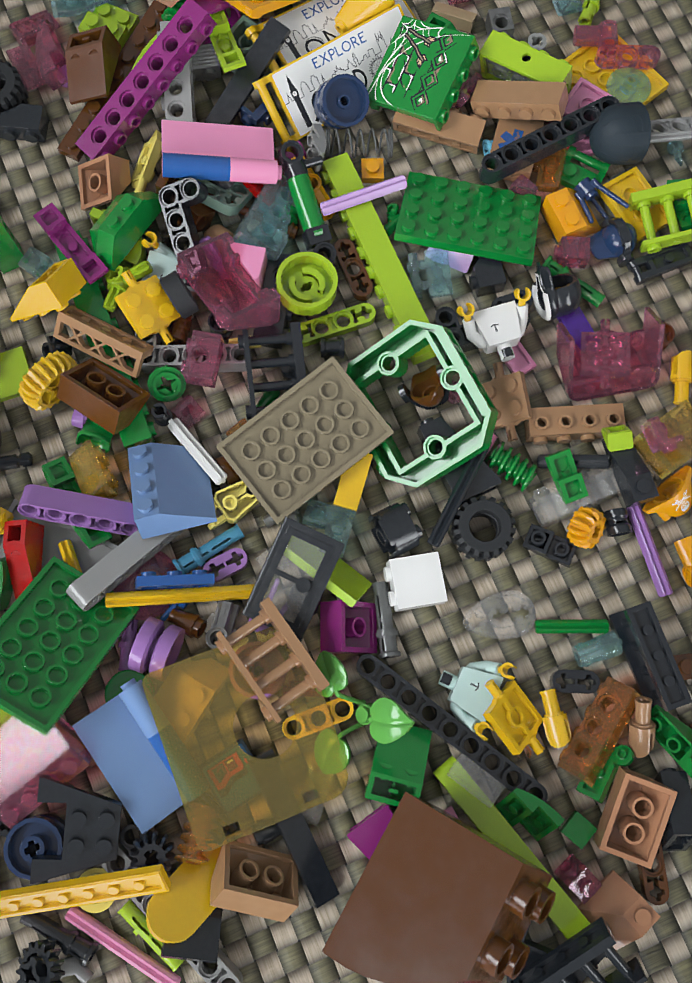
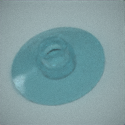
M624 67L615 70L609 76L606 90L607 93L619 99L620 103L637 101L643 103L650 94L651 83L642 71L636 68Z

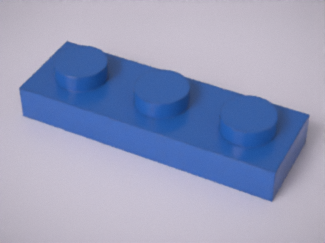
M194 570L192 574L182 575V571H168L167 575H157L153 571L142 572L141 576H137L135 579V590L212 587L215 584V574H207V570Z

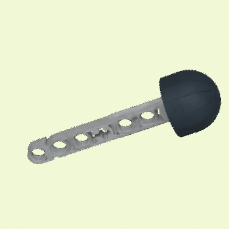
M641 102L617 103L606 107L604 111L600 112L599 121L589 133L591 149L595 156L603 162L612 165L637 164L646 156L650 143L691 140L692 116L650 120L648 110Z

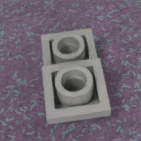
M312 124L310 133L307 136V144L310 147L307 150V158L318 155L324 157L327 143L321 124ZM321 165L313 167L315 172L320 171Z

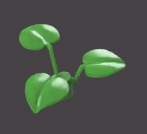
M322 651L319 654L315 664L330 685L320 692L315 688L316 692L322 697H331L335 693L338 698L359 704L355 713L358 723L341 731L338 735L331 728L324 729L315 740V760L321 772L326 775L343 771L350 762L351 753L349 745L342 739L346 734L370 724L372 738L379 743L388 744L403 737L412 728L415 721L403 711L398 703L390 698L383 697L373 703L366 704L364 699L359 700L342 694L339 690L345 689L348 685V675L344 665L335 655L328 651Z

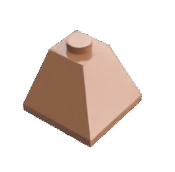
M108 153L78 165L81 210L87 211L93 207L112 202L117 195H120L131 183L129 160Z
M611 870L577 906L590 923L603 917L615 938L616 944L613 945L615 950L643 937L661 917L614 870Z

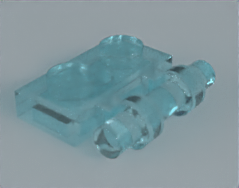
M447 250L424 251V260L418 261L417 253L408 254L409 263H407V270L410 272L411 285L418 300L423 299L422 290L427 289L429 298L452 296L453 290ZM426 269L427 281H420L419 270Z

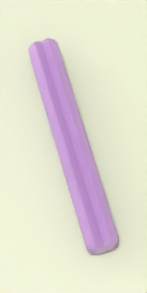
M399 175L321 202L320 210L323 216H327L405 189L407 187L406 178L404 175Z

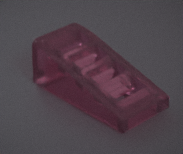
M47 10L13 22L8 27L13 37L27 50L58 29L60 25ZM47 19L50 23L46 24L44 20Z

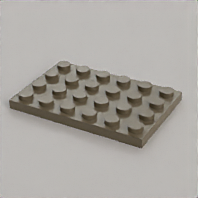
M332 356L215 447L278 525L284 520L285 516L289 517L392 436L394 431Z

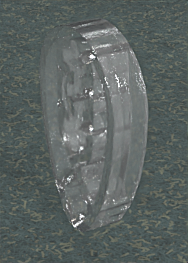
M512 590L491 595L475 604L464 615L463 624L468 631L479 636L491 639H515L527 634L532 629L536 619V611L532 601L525 594ZM521 606H523L524 610H529L526 619H523L522 616H516L513 619L514 622H511V619L507 617L502 619V623H499L497 619H493V615L497 612L496 610H499L500 614L507 613L508 608H511L512 612H517L521 610ZM472 614H475L476 618H487L479 622L477 627H474L473 623L468 622V619L472 618Z

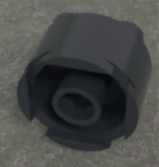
M404 502L401 504L393 503L368 517L369 523H374L375 528L371 529L373 537L383 553L389 552L391 554L388 557L389 559H395L418 547L419 539L423 537L422 530L417 524L414 525L410 518V509Z

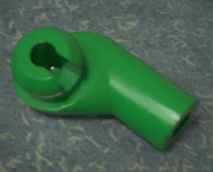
M391 203L387 206V223L383 227L388 237L396 231L400 214L399 206L396 203Z

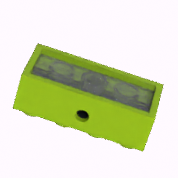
M492 30L479 52L481 75L485 79L566 82L568 94L571 91L572 65L564 59H556L550 56L544 50L534 49L524 41L519 42L505 32Z

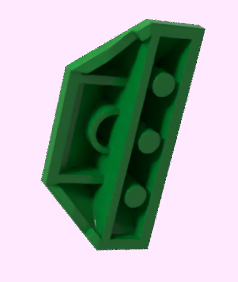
M147 191L117 195L89 230L93 251L109 270L113 272L116 270L162 211L158 197L159 194Z

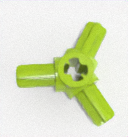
M143 261L132 268L127 266L123 268L119 265L114 272L109 270V272L103 275L108 283L107 289L109 290L103 305L105 310L114 312L118 306L114 298L125 292L129 287L121 274L130 269L134 278L138 281L153 272L149 261Z

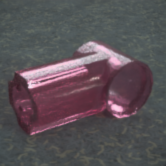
M605 20L599 25H575L573 45L598 46V49L602 52L613 51L618 46V27L616 21Z

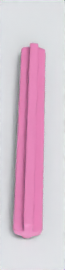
M78 906L71 907L66 913L65 920L157 983L181 982V977Z

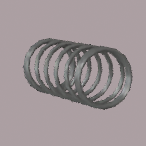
M326 128V159L332 157L335 133L337 135L340 155L345 153L347 133L349 134L353 158L356 157L359 133H361L364 157L367 158L371 132H373L376 157H380L383 132H385L388 158H392L393 129H388V135L386 129H382L379 149H377L375 131L371 128L368 136L367 150H365L363 132L359 128L355 151H353L351 133L347 128L343 152H341L339 133L335 128L330 153V129Z

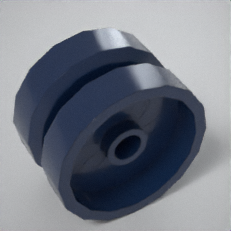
M346 73L336 75L321 84L315 93L313 105L318 120L324 126L333 130L335 128L342 130L355 126L364 119L368 112L370 101L368 90L364 83L356 76Z
M46 813L32 816L16 824L7 834L3 846L4 860L9 870L19 878L30 880L33 855H62L65 821L59 816Z

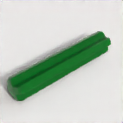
M606 619L536 620L534 629L537 634L608 633L609 621Z

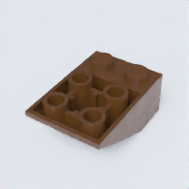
M107 25L72 34L69 37L65 56L69 102L71 105L104 98L109 95L121 45Z

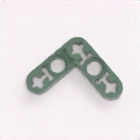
M198 180L207 186L208 193L214 195H208L202 203L227 216L237 215L254 196L242 182H236L232 187L225 190L207 180ZM196 185L191 189L192 196L197 192Z

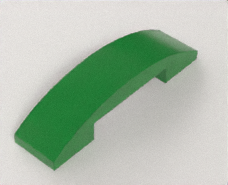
M64 456L41 466L49 487L82 493L75 481L76 475ZM72 526L89 549L113 538L110 532Z

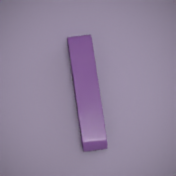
M34 484L26 485L17 508L18 512L25 517L131 536L138 530L134 521L133 503Z

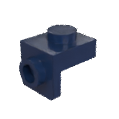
M264 102L253 113L244 105L240 108L241 122L244 126L253 127L262 121L267 126L272 123Z

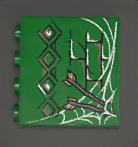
M403 15L368 89L369 106L371 109L379 111L380 107L406 114L433 123L437 131H440L443 124L449 119L453 103H456L458 100L459 90L463 82H466L468 79L469 69L473 61H476L479 55V47L475 36Z

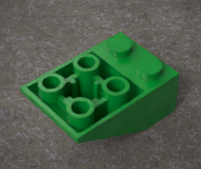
M412 726L403 737L392 743L382 744L377 742L364 797L397 807L405 792L420 798L432 731Z

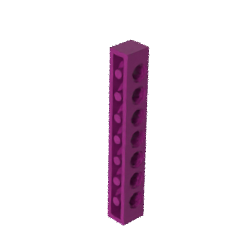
M194 0L185 1L75 143L90 159L93 160L108 153L115 155L118 149L126 143L129 135L140 125L144 116L154 107L155 102L169 88L170 83L183 70L192 55L196 54L203 41L213 32L217 23L208 12Z

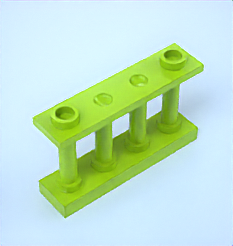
M692 178L631 193L628 201L630 211L636 209L640 211L647 240L642 241L640 253L648 252V254H653L661 251L662 248L692 241V229L680 232L673 206L674 200L681 198L687 200L692 219ZM652 205H663L670 231L669 235L656 237L649 209Z

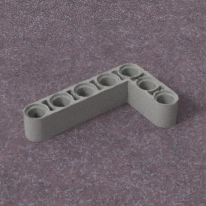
M159 333L152 334L153 337L150 340L144 341L154 346L152 355L149 356L152 357V360L142 364L141 370L147 374H151L156 367L160 368L165 365L173 368L176 367L181 373L246 371L245 360H236L239 355H244V349H239L238 343L160 345L161 336ZM171 356L176 357L173 362H166L167 358ZM193 356L200 357L196 362L189 361ZM215 356H223L222 360L217 362L213 361V358Z

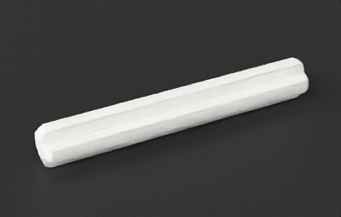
M179 418L170 419L168 421L169 430L216 485L224 484L227 474Z

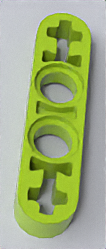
M361 303L300 323L303 347L321 342V337H325L328 340L372 325L376 316L375 308L369 303ZM362 311H365L367 314H369L368 319H365L364 316H361ZM352 314H355V318H357V323H354V317ZM340 317H347L350 320V324L346 327H341L337 324V320ZM319 324H325L328 327V331L324 334H319L315 331V327ZM308 328H311L313 337H310Z

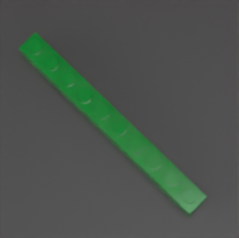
M79 230L75 231L92 251L88 237L83 238ZM55 245L60 261L65 260L66 257ZM102 277L91 285L87 282L80 289L81 293L73 298L76 308L120 329L116 317L112 318L110 311L103 308L106 299L103 291L106 290V286ZM86 335L89 346H95L91 337ZM108 345L102 346L106 355L111 358L116 356L112 347ZM123 356L127 366L134 369L131 359H126V356ZM102 362L106 366L110 367L117 373L121 374L131 382L141 387L138 379L134 380L132 376ZM147 403L144 404L132 423L119 432L123 446L127 451V448L156 443L154 436L157 435L153 421L148 422L146 416L150 413Z

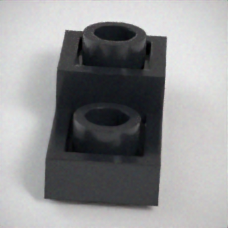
M531 524L522 545L524 548L568 568L577 550V546L569 540L555 535L553 531Z

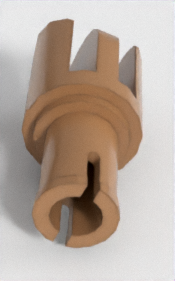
M645 696L636 697L635 718L629 721V748L632 749L634 756L637 758L649 755L655 746L656 724L651 720L652 699Z

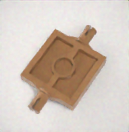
M496 362L493 364L495 378L482 385L498 411L494 430L499 428L506 429L508 442L518 440L515 426L522 421L533 418L524 373L517 371L505 375L503 363Z

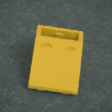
M72 258L54 263L28 287L10 318L12 322L21 319L27 321L35 315L41 317L52 310L59 312L68 307V301L77 297L81 293L80 289L87 283Z

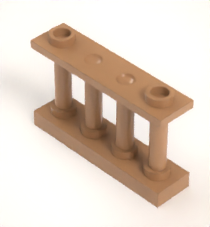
M268 597L260 603L259 607L261 610L258 612V616L226 638L219 631L216 633L218 640L214 643L223 656L228 653L263 704L260 710L268 722L274 720L277 724L282 720L277 714L279 711L309 689L314 690L316 688L320 692L328 687L330 683ZM266 623L268 625L271 623L276 630L273 633L274 637L240 660L232 646ZM286 644L291 651V654L288 655L289 658L255 682L247 668L279 645L284 646ZM301 666L307 674L304 676L305 680L270 704L262 690L294 667L299 668Z

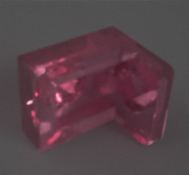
M570 854L554 871L584 905L602 886L593 873L573 854Z

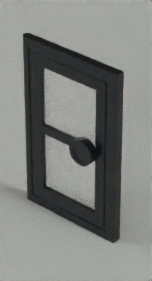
M285 516L242 614L251 619L255 618L261 610L259 607L260 603L269 597L301 642L345 544ZM266 623L263 624L274 629L271 623H269L268 625Z

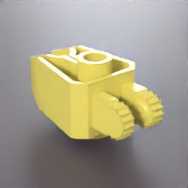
M243 481L215 493V510L219 509L222 515L217 518V522L207 525L209 530L217 528L226 521L230 524H236L259 503L253 494L247 493L249 488Z

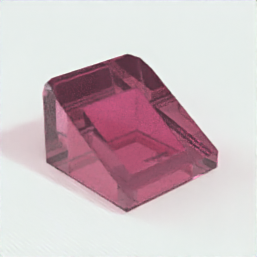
M521 174L511 184L509 190L519 195L533 194L536 196L538 187Z
M186 395L170 410L188 429L206 414L190 395Z

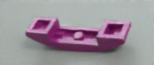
M52 202L33 215L66 259L72 258L84 279L90 285L109 272L104 263L90 250Z

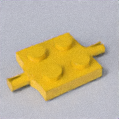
M130 269L123 272L121 276L129 287L125 292L117 295L114 300L140 340L149 335L159 333L166 345L173 342L175 339H173L167 327L173 321L180 318L181 315L168 298L157 275L155 274L144 281L137 282Z
M494 679L486 682L484 686L493 696V700L483 716L512 755L521 754L528 744L536 755L541 754L545 748L536 738L539 726L543 722L542 716L516 681H508L502 690H500Z

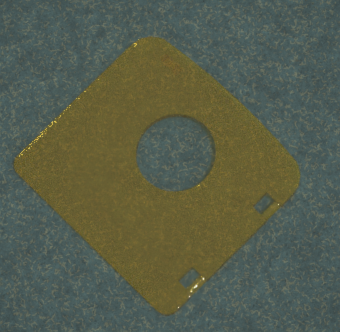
M269 627L248 635L233 645L232 648L241 660L274 637L273 633L276 630L274 627ZM286 644L284 646L279 645L248 667L247 670L256 682L286 661L291 651ZM214 648L153 671L144 677L142 682L143 689L196 844L202 851H212L241 837H245L321 803L332 800L342 794L346 788L348 772L322 691L318 692L316 688L314 690L309 689L289 704L295 714L297 726L293 742L282 754L269 759H259L245 753L236 742L234 736L233 722L237 710L243 702L256 694L228 653L223 656L218 648ZM301 666L299 668L294 667L262 690V692L281 697L305 680L304 676L307 674ZM316 788L319 797L305 803L302 794ZM238 821L241 830L225 836L223 827Z

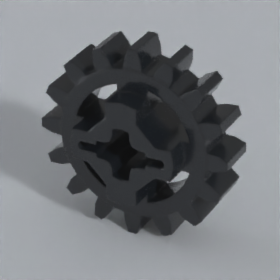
M48 939L30 942L28 948H23L24 957L18 959L20 967L16 970V973L20 975L17 983H62L60 979L61 976L65 975V971L61 970V965L64 963V959H59L58 956L61 949H55L54 941L49 942Z

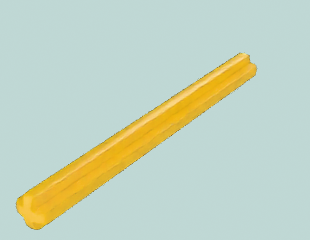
M254 584L106 593L105 606L113 608L248 599Z

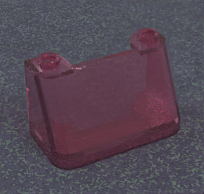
M228 232L177 253L178 265H176L178 275L182 279L185 278L215 316V320L220 328L233 331L269 327L279 322L281 295L274 287L269 290L267 287L261 290L240 264L238 252L233 253L230 244L234 243V239Z

